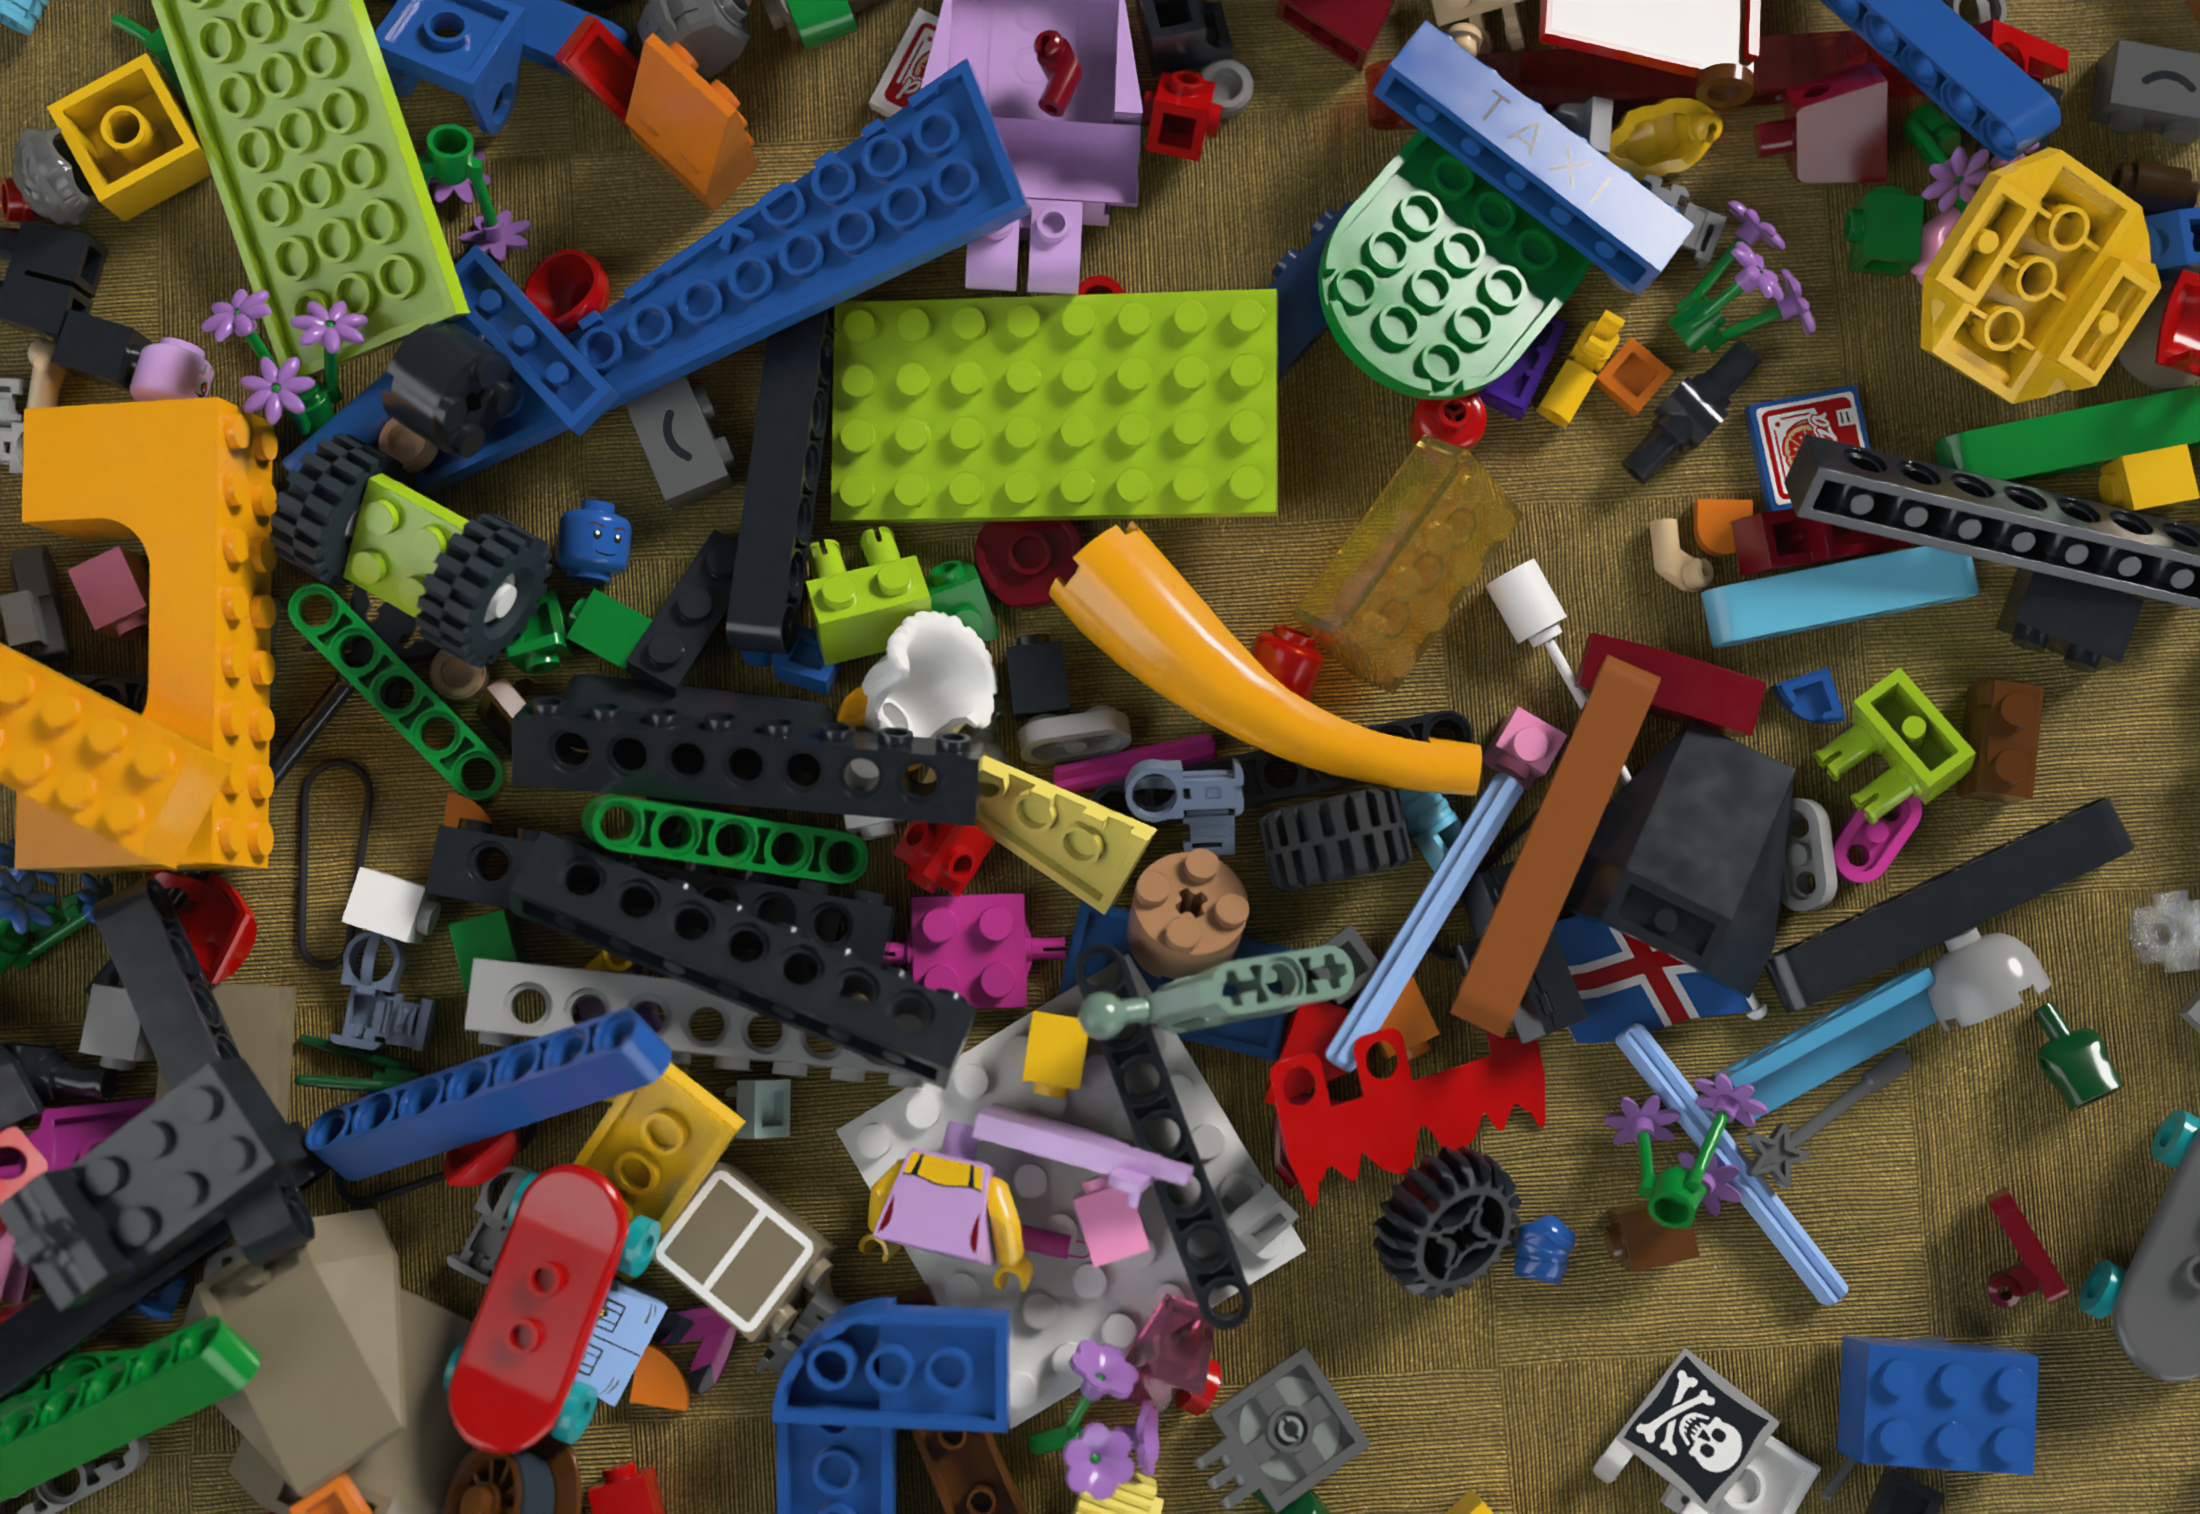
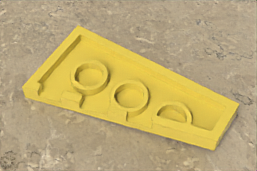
M983 755L980 809L975 826L1105 915L1115 903L1157 829ZM932 768L929 769L923 783H931L937 779Z

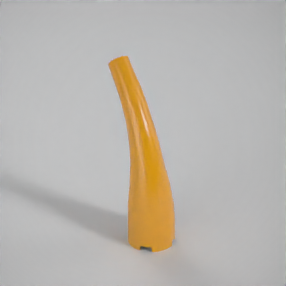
M1131 521L1126 528L1127 534L1115 525L1083 547L1073 557L1079 567L1067 584L1061 578H1055L1050 588V598L1082 634L1116 664L1153 691L1213 727L1276 757L1335 776L1398 789L1468 796L1476 795L1482 765L1480 744L1428 737L1426 742L1376 732L1343 720L1294 694L1272 677L1237 640L1135 522Z

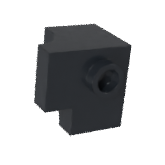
M1135 0V7L1153 76L1161 75L1162 71L1171 73L1209 65L1215 61L1233 59V46L1221 1Z

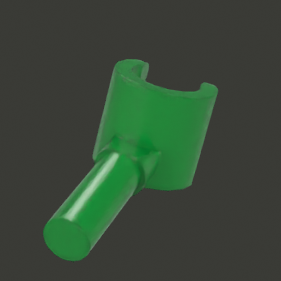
M116 13L113 15L111 24L136 38L154 56L167 48L160 27L151 34L146 28L121 14Z

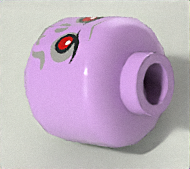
M164 337L161 338L160 343H153L142 349L130 385V394L136 402L205 398L210 389L214 370L210 363L204 359L205 352L198 346L181 339Z

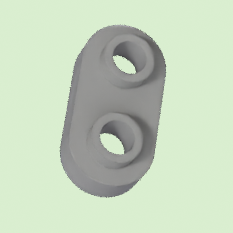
M1101 705L1089 708L1084 713L1064 716L1040 714L1034 716L1018 731L1020 756L1025 762L1036 765H1048L1121 752L1131 744L1132 736L1128 716L1111 706Z
M1807 798L1791 799L1780 900L1787 907L1795 911L1819 910L1826 907L1833 900L1837 891V873L1830 820L1826 810L1818 802ZM1804 817L1808 820L1809 831L1806 835L1800 829V823ZM1810 873L1814 875L1816 880V887L1813 892L1807 885Z

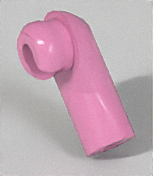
M1954 206L1947 211L1941 212L1922 226L1920 261L1910 269L1911 273L1916 275L1917 281L1921 285H1923V274L1962 215Z

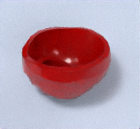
M572 249L556 252L539 263L527 279L523 293L563 335H569L580 327L577 323L579 320L594 310L600 314L608 308L611 288L607 274L600 266L599 261L588 253Z

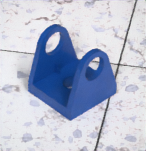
M398 0L375 31V36L396 96L406 98L416 88L419 80L423 79L464 96L481 131L496 135L505 126L514 107L518 91L526 25L525 8L506 0ZM443 28H453L461 32V34L453 38H442L434 33ZM402 71H403V72H406V75H405L404 78L401 80ZM503 88L500 103L498 105L496 112L493 115L496 99L501 89Z

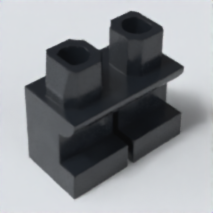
M22 220L20 229L0 227V261L9 263L4 281L0 280V320L15 330L21 332L29 331L58 341L69 309L90 314L93 301L83 294L95 297L109 250L89 234L25 220Z

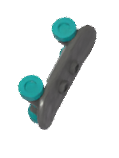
M2177 1109L2170 1113L2162 1122L2156 1132L2151 1148V1154L2155 1160L2171 1168L2177 1167L2160 1200L2128 1270L2126 1271L2125 1268L2109 1260L2100 1261L2085 1279L2078 1302L2079 1308L2097 1319H2103L2112 1312L2113 1328L2118 1343L2133 1365L2148 1376L2162 1381L2186 1383L2200 1377V1119L2183 1109Z

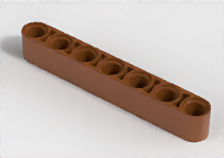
M1610 655L1605 657L1460 984L1449 1014L1502 1038L1505 1036L1650 707L1661 677Z

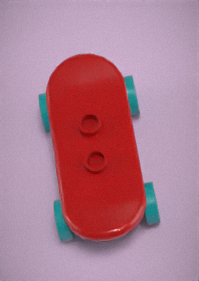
M565 1164L554 1166L540 1174L531 1172L521 1181L511 1200L508 1211L510 1229L468 1337L463 1339L453 1352L443 1379V1387L445 1391L449 1392L448 1408L453 1425L466 1442L480 1451L497 1455L517 1453L537 1444L550 1431L554 1438L568 1444H573L582 1436L593 1416L598 1398L597 1389L580 1381L574 1382L612 1285L616 1270L633 1277L641 1275L656 1251L660 1239L661 1225L658 1221L643 1215L636 1217L629 1225L627 1208L619 1190L605 1175L591 1167Z

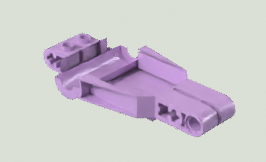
M943 0L920 89L964 59H968L975 71L1032 212L967 243L965 288L1016 291L1018 243L1020 240L1030 241L1027 292L1078 295L1082 225L1108 226L1110 206L1137 207L1138 165L1143 109L1125 0ZM1046 30L1058 31L1070 43L1082 67L1080 82L1061 117H1053L1046 114L1038 105L1048 80L1038 63L1037 54L1034 51V41L1041 32Z

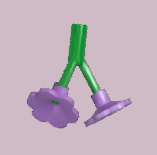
M1082 1340L1076 1348V1353L1069 1360L1071 1369L1083 1378V1383L1080 1387L1082 1395L1064 1425L1032 1433L1029 1437V1447L1032 1453L1038 1456L1063 1449V1459L1069 1466L1065 1476L1067 1485L1077 1493L1088 1491L1093 1498L1105 1500L1113 1495L1117 1484L1126 1483L1133 1475L1134 1464L1128 1457L1130 1450L1136 1451L1138 1466L1142 1468L1143 1475H1154L1155 1461L1158 1460L1159 1417L1157 1409H1154L1153 1402L1151 1400H1143L1136 1426H1116L1115 1430L1109 1431L1103 1424L1092 1422L1082 1430L1079 1423L1092 1401H1098L1104 1394H1110L1119 1399H1126L1130 1396L1133 1385H1135L1139 1378L1137 1369L1125 1361L1124 1354L1117 1347L1110 1344L1099 1346L1091 1340Z

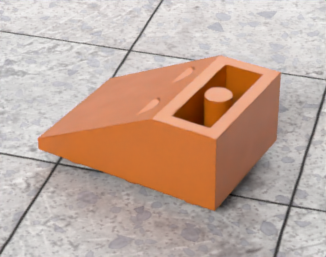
M652 33L644 42L625 123L634 140L714 213L758 167L751 148L755 141L744 129L748 123L737 110L741 104L736 96L717 79L711 84L705 81L695 71L699 67L696 60L679 43L673 41L668 47L659 37Z

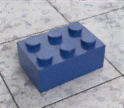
M1843 1335L1837 1452L1862 1464L2034 1475L2039 1356L2002 1346Z

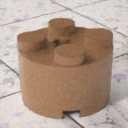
M1198 848L1190 852L1174 853L1152 863L1137 881L1128 917L1127 942L1134 959L1146 972L1161 979L1162 975L1172 979L1193 976L1214 966L1232 961L1249 915V902L1244 885L1227 865L1219 861L1218 857L1207 849Z

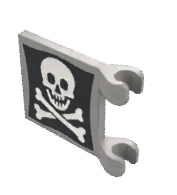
M1684 1347L1594 1464L1592 1471L1603 1482L1611 1483L1634 1454L1690 1499L1679 1514H1712L1780 1422Z

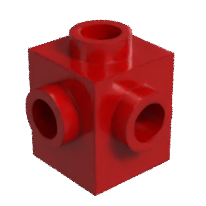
M1162 71L1157 92L1147 90L1144 99L1141 123L1150 125L1145 151L1200 162L1206 136L1216 138L1223 105L1213 103L1216 82L1204 80L1199 74L1190 71H1176L1174 73Z
M913 821L906 828L902 839L892 852V855L910 866L905 877L926 891L934 894L938 886H941L959 898L996 840L976 826Z

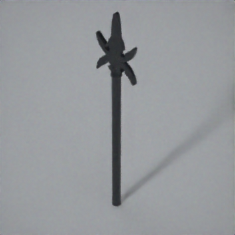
M354 585L351 596V608L403 661L427 659L436 655L441 650V648L429 641H415L411 647L404 648L401 645V639L405 635L413 636L418 627L416 625V618L385 602L377 609L379 612L378 620L370 622L367 619V613L372 606L368 591ZM365 639L353 641L351 643L353 650L350 654L345 655V661L349 667L360 668L371 661L374 653L373 645L369 640ZM310 641L301 646L304 652L317 650ZM337 671L333 682L269 760V766L274 775V790L351 694L357 691L339 671ZM402 679L392 682L386 689L385 701L389 708L397 709L403 690ZM181 871L179 873L203 880L209 871ZM179 887L166 889L175 909L178 910L187 900L185 891ZM110 957L85 988V992L88 995L91 993L92 983L118 985L121 982L112 957Z

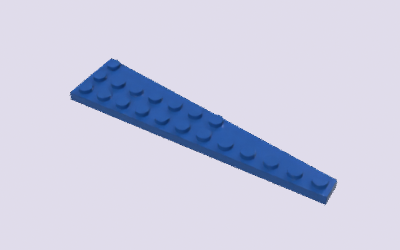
M964 59L908 97L907 100L910 104L885 121L881 122L877 118L860 131L863 136L835 154L831 149L815 160L813 163L816 167L792 184H780L762 196L758 203L752 207L744 208L623 291L624 298L600 314L594 310L579 320L577 323L580 327L565 338L620 395L604 413L1031 214L1032 212L986 98L968 59ZM514 371L513 384L517 385L521 391L520 399L515 409L508 415L500 417L493 429L485 436L481 449L474 456L464 458L458 453H446L438 448L437 455L431 464L421 471L414 472L418 489L431 495L570 429L521 375Z

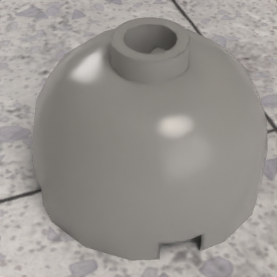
M1973 927L1944 941L1948 951L1932 963L1930 971L1935 978V984L1927 988V993L1943 1030L1950 1031L1956 1019L1961 1028L1979 1023L2024 1003L2019 992L2031 987V985L2034 986L2039 995L2052 984L2032 950L2016 937L2000 932L1981 936L1977 928Z

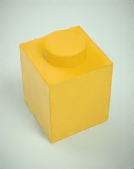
M2187 444L2121 456L2100 467L2099 494L2103 504L2150 514L2176 509L2200 498Z
M1042 1010L1033 1011L1022 1081L1034 1083L1033 1093L1056 1098H1067L1069 1089H1081L1090 1036L1082 1030L1079 1016Z

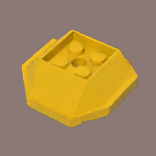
M2051 147L1988 173L1923 274L1920 348L1999 399L2011 404L2043 398L2065 390L2075 391L2096 386L2161 289L2156 264L2151 263L2149 234L2142 206L2063 150ZM2027 269L2026 276L2024 280L2021 282L2023 273Z

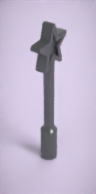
M1899 1048L1895 1049L1863 1073L1862 1081L1791 1134L1788 1123L1777 1124L1769 1138L1755 1132L1747 1133L1745 1138L1757 1156L1746 1170V1174L1749 1177H1755L1769 1172L1780 1188H1789L1791 1186V1165L1808 1160L1810 1157L1808 1152L1797 1149V1147L1867 1094L1879 1092L1912 1067V1062L1908 1055Z

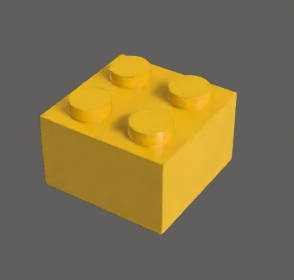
M147 53L47 106L57 127L62 129L61 134L98 201L123 222L132 219L212 175L188 108L169 76Z

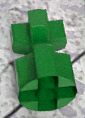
M76 892L66 895L62 898V908H58L55 903L43 907L52 917L53 923L49 927L40 925L30 918L28 927L32 935L39 940L63 925L65 921H69L82 913V907L86 903L79 899Z

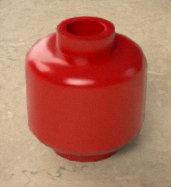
M1477 393L1450 400L1420 399L1411 415L1409 424L1411 441L1418 452L1431 461L1443 464L1458 462L1470 455L1485 432L1487 424L1485 405Z
M1275 624L1272 631H1263L1257 634L1250 650L1252 656L1272 677L1288 690L1307 701L1310 699L1324 663L1323 654L1315 647L1317 639L1307 633L1280 624Z

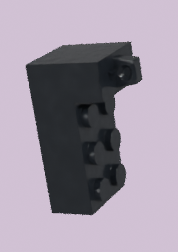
M245 1058L209 1062L69 1168L39 1174L21 1190L0 1204V1217L16 1241L12 1248L24 1266H32L60 1311L125 1292L308 1155Z

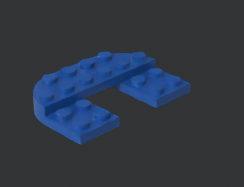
M881 1297L851 1304L819 1323L805 1337L796 1350L780 1379L775 1393L772 1423H777V1514H896L897 1428L1007 1433L1010 1425L1011 1309L897 1305V1297Z

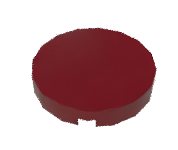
M1073 520L984 522L976 539L974 557L978 576L990 595L1008 607L1027 611L1047 608L1056 604L1050 598V588L1055 578L1059 577L1067 584L1074 576L1079 565L1073 557L1084 547L1081 531Z

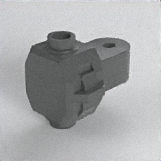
M648 0L649 3L646 5L636 25L643 46L645 40L654 33L668 47L673 41L684 47L698 63L699 67L695 71L704 80L711 79L738 59L751 37L744 19L749 14V8L745 0Z

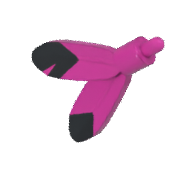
M709 1306L664 1315L651 1339L663 1344H675L704 1337L689 1372V1384L692 1393L701 1395L714 1386L722 1375L736 1341L738 1330Z

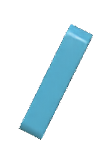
M1922 546L1725 585L1702 592L1701 598L1712 647L1722 648L1955 602L1977 596L1981 592L1971 556Z

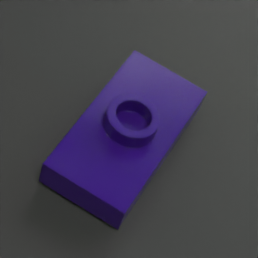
M1553 316L1509 370L1491 385L1476 392L1482 402L1521 421L1568 322Z

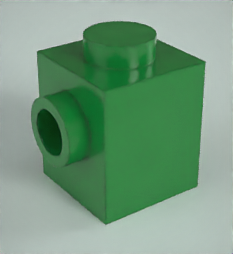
M1883 186L1869 191L1853 208H1850L1847 211L1843 225V240L1850 242L1848 271L1903 277L1920 261L1924 198L1922 196L1906 195V190L1900 187Z

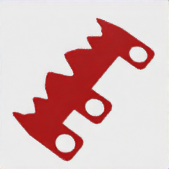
M1389 1027L1360 1036L1355 1041L1353 1047L1363 1097L1332 1107L1322 1064L1317 1055L1314 1053H1304L1276 1062L1270 1070V1082L1286 1154L1307 1201L1314 1208L1318 1200V1182L1322 1181L1329 1166L1334 1167L1350 1181H1355L1359 1173L1361 1154H1365L1382 1170L1398 1175H1407L1406 1167L1413 1168L1417 1137L1422 1126L1430 1130L1442 1148L1446 1146L1455 1151L1462 1145L1465 1147L1469 1146L1475 1138L1484 1113L1497 1130L1502 1131L1505 1128L1513 1106L1518 1104L1523 1110L1530 1111L1536 1124L1544 1129L1546 1121L1545 1072L1537 1039L1520 1045L1517 1036L1512 1039H1505L1485 1030L1491 1056L1412 1081L1401 1032L1396 1028ZM1379 1041L1389 1043L1397 1054L1396 1069L1386 1079H1378L1372 1076L1366 1065V1055L1369 1048ZM1294 1067L1308 1069L1315 1080L1314 1095L1304 1105L1290 1103L1283 1092L1285 1075Z

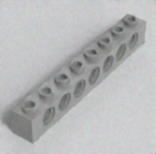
M476 958L473 960L464 1029L479 1033L478 1044L511 1047L514 1046L515 1036L538 1038L576 1025L574 1010L577 1004L585 998L595 997L601 999L605 1004L606 1014L621 1009L636 1011L638 1007L647 1003L659 1005L664 1010L665 1023L657 1034L670 1047L672 1053L670 1062L672 1064L690 1065L691 1056L694 1054L714 1056V1068L749 1071L750 1060L773 1062V1074L807 1077L808 1066L831 1068L830 1079L865 1083L866 1072L889 1074L888 1085L909 1088H922L923 1086L922 1080L839 1046L827 1054L817 1053L808 1046L806 1033L782 1023L780 1024L783 1033L779 1042L769 1048L758 1047L749 1039L748 1028L755 1018L762 1015L675 979ZM530 991L542 993L547 1003L544 1016L535 1023H522L515 1012L518 999ZM840 997L841 1001L850 1007H862L869 1003L868 999ZM705 1009L718 1012L724 1019V1029L721 1035L710 1042L697 1040L693 1037L690 1030L691 1020L694 1015ZM902 1014L894 1019L900 1027L907 1030H915L924 1025L918 1017L912 1014Z

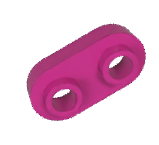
M1909 796L1894 807L1895 813L1891 821L1881 817L1873 825L1863 817V814L1866 813L1864 809L1859 812L1855 807L1832 839L1837 877L1852 884L1871 882L1879 878L1886 871L1920 822L1922 804L1919 797ZM1852 845L1858 847L1863 854V860L1858 866L1851 864L1847 857V852Z

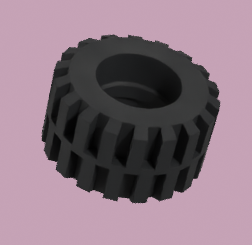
M1387 787L1334 796L1274 810L1258 820L1272 887L1283 891L1404 866L1413 858L1399 791Z

